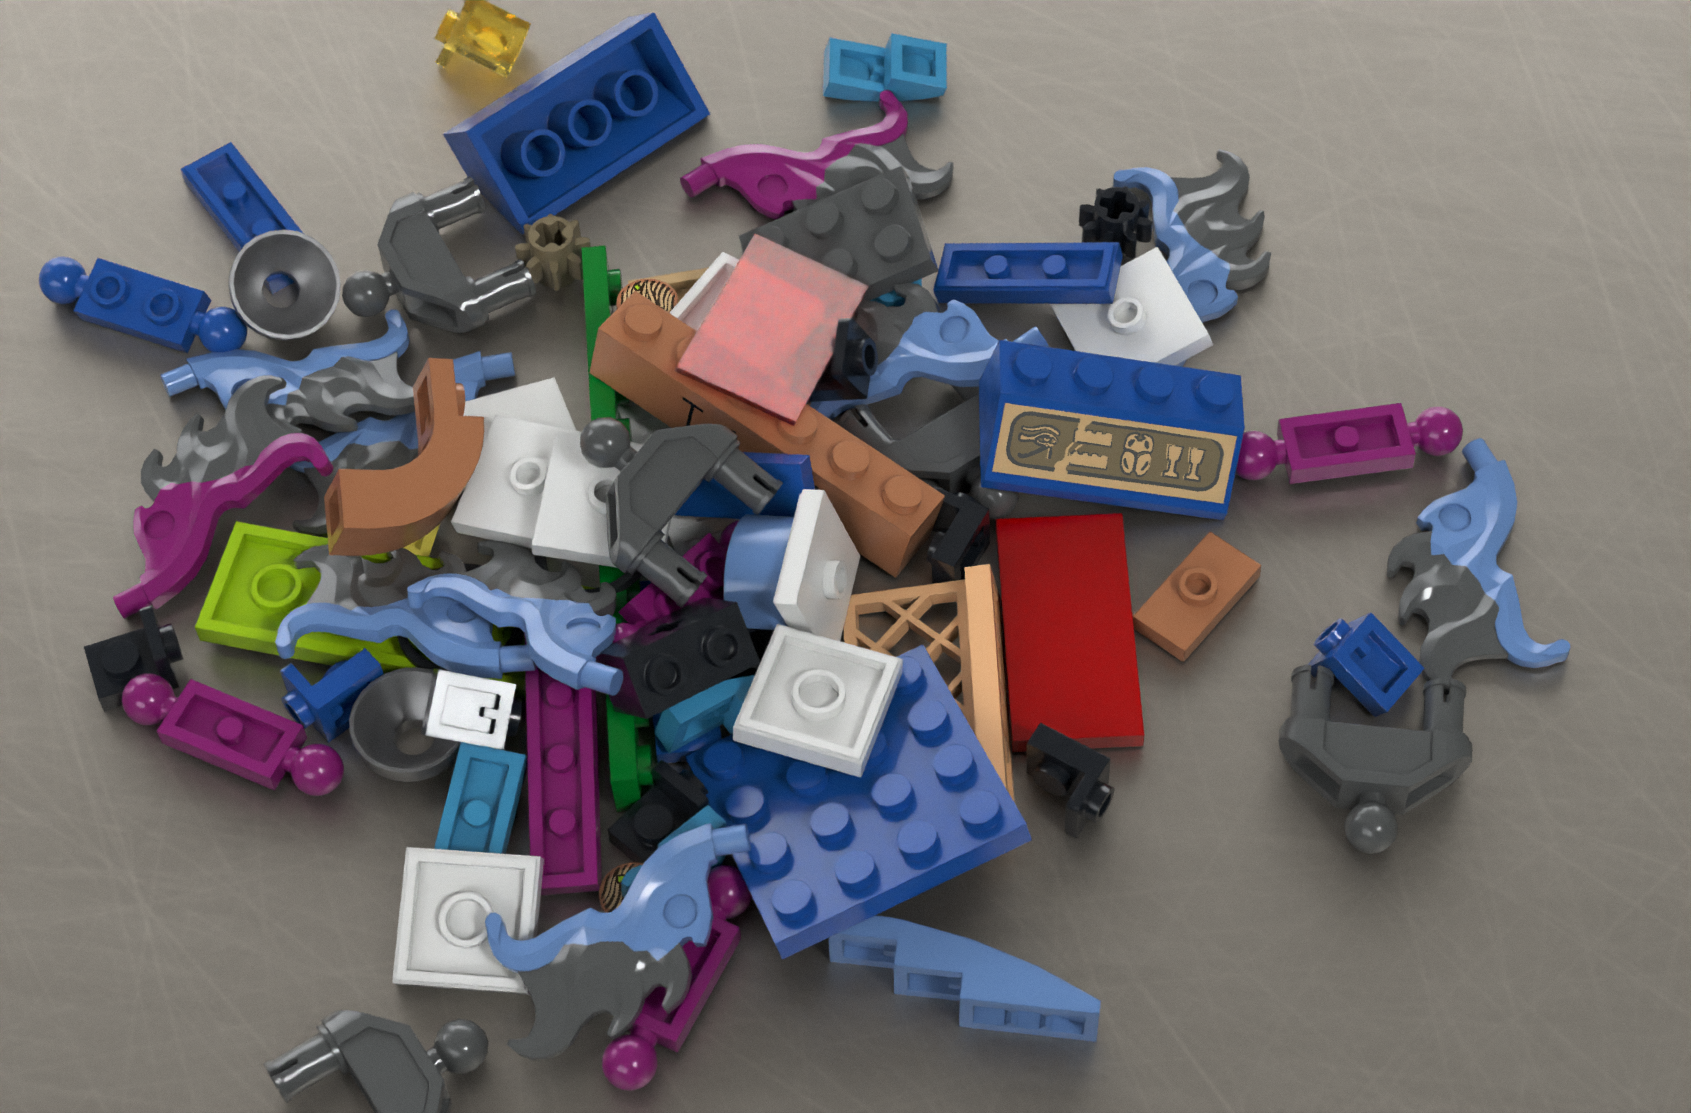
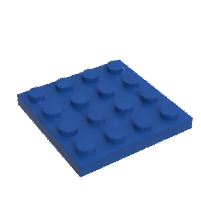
M923 644L897 656V658L903 659L902 675L862 777L733 741V734L685 756L692 773L708 790L706 797L709 800L710 807L726 821V827L741 824L747 825L751 851L735 853L732 856L782 960L1032 841L1025 820Z

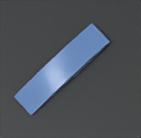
M879 915L866 919L828 938L830 962L892 968L894 974V994L959 1001V1027L1097 1042L1100 1000L1039 966L976 940L907 920Z

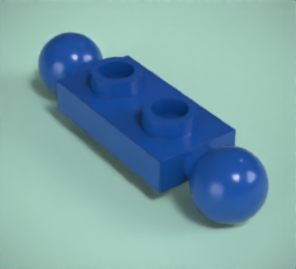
M60 256L46 262L39 273V286L44 296L58 304H70L77 301L73 311L81 320L187 354L196 335L199 336L203 346L210 352H227L240 349L247 338V326L234 309L216 307L207 312L211 299L205 291L117 263L97 258L88 276L84 267L77 260Z

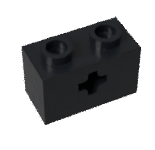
M705 597L639 628L635 633L613 642L596 657L597 663L620 669L623 672V682L619 692L615 696L609 695L615 712L648 719L760 663L738 603Z

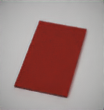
M754 234L678 362L675 371L794 426L833 355L838 320L853 318L869 286Z

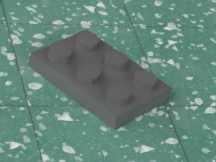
M902 165L739 235L745 261H748V265L825 304V318L823 320L846 311L845 304L860 300L870 301L893 291L897 284L912 283L939 271L911 180Z

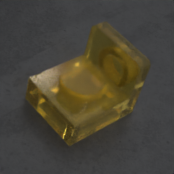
M465 0L458 12L450 8L447 9L435 33L434 39L443 43L435 63L446 67L452 55L456 52L507 78L516 62L531 23L485 0Z

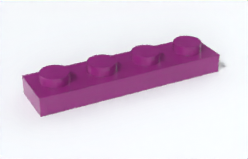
M536 665V670L525 671L530 856H541L544 859L541 896L599 891L602 882L596 691L586 687L578 690L552 678Z

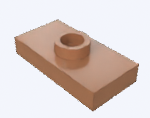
M1209 531L1133 615L1134 629L1184 663L1260 577L1262 565Z

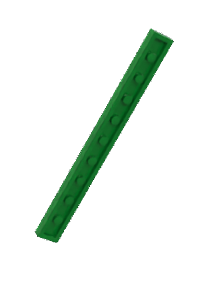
M606 245L582 247L591 421L597 418L612 417L622 422L629 431L632 442L630 418L619 419L618 405L630 404V400L589 373L598 328L613 314V306H616L618 294L623 289L621 269L609 270ZM599 565L600 583H611L624 575L617 567ZM640 578L626 590L616 593V609L613 617L616 618V624L628 623L618 611L641 592ZM606 694L611 786L616 812H626L642 797V785L654 784L651 746H639L638 727H649L650 718L644 719L615 712L609 695Z

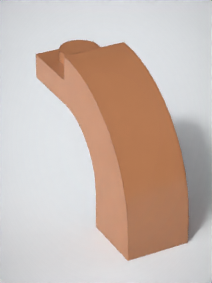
M428 358L413 385L418 436L417 458L401 467L387 470L338 469L324 496L329 555H375L403 548L429 534L451 511L475 471L480 459L484 439V417L463 416L465 410V390L462 383L455 382L453 359Z

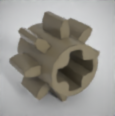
M548 214L547 217L537 220L532 225L526 224L523 226L526 243L515 245L517 260H523L534 284L540 282L542 285L558 291L560 288L571 284L575 279L583 280L582 247H591L590 238L581 237L578 220L575 219L568 222L564 218Z

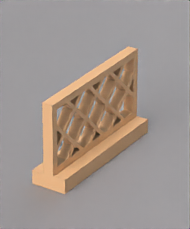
M990 564L964 567L965 579L851 595L843 627L844 643L894 656L889 651L911 629L931 643L926 650L933 663L944 652L961 664V672L947 687L1015 803L1001 602ZM957 602L958 615L940 634L919 620L932 605ZM886 611L896 618L897 621L875 643L860 632L859 615ZM958 636L960 648L953 644L954 640ZM962 692L963 705L956 700Z

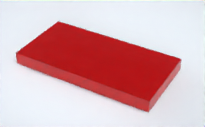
M1122 513L996 519V544L1012 752H1027V742L1040 723L1091 749L1143 746L1144 725Z

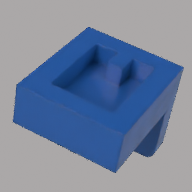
M1372 612L1349 623H1346L1343 618L1333 622L1315 640L1313 645L1319 652L1308 663V665H1311V675L1314 678L1317 677L1318 665L1330 669L1336 678L1374 717L1387 713L1425 669Z
M364 648L349 660L340 661L327 670L323 678L312 686L294 665L290 663L280 670L287 690V694L281 700L296 723L303 725L304 729L313 725L329 743L350 728L349 718L353 704L360 693L372 681L384 675L381 664Z

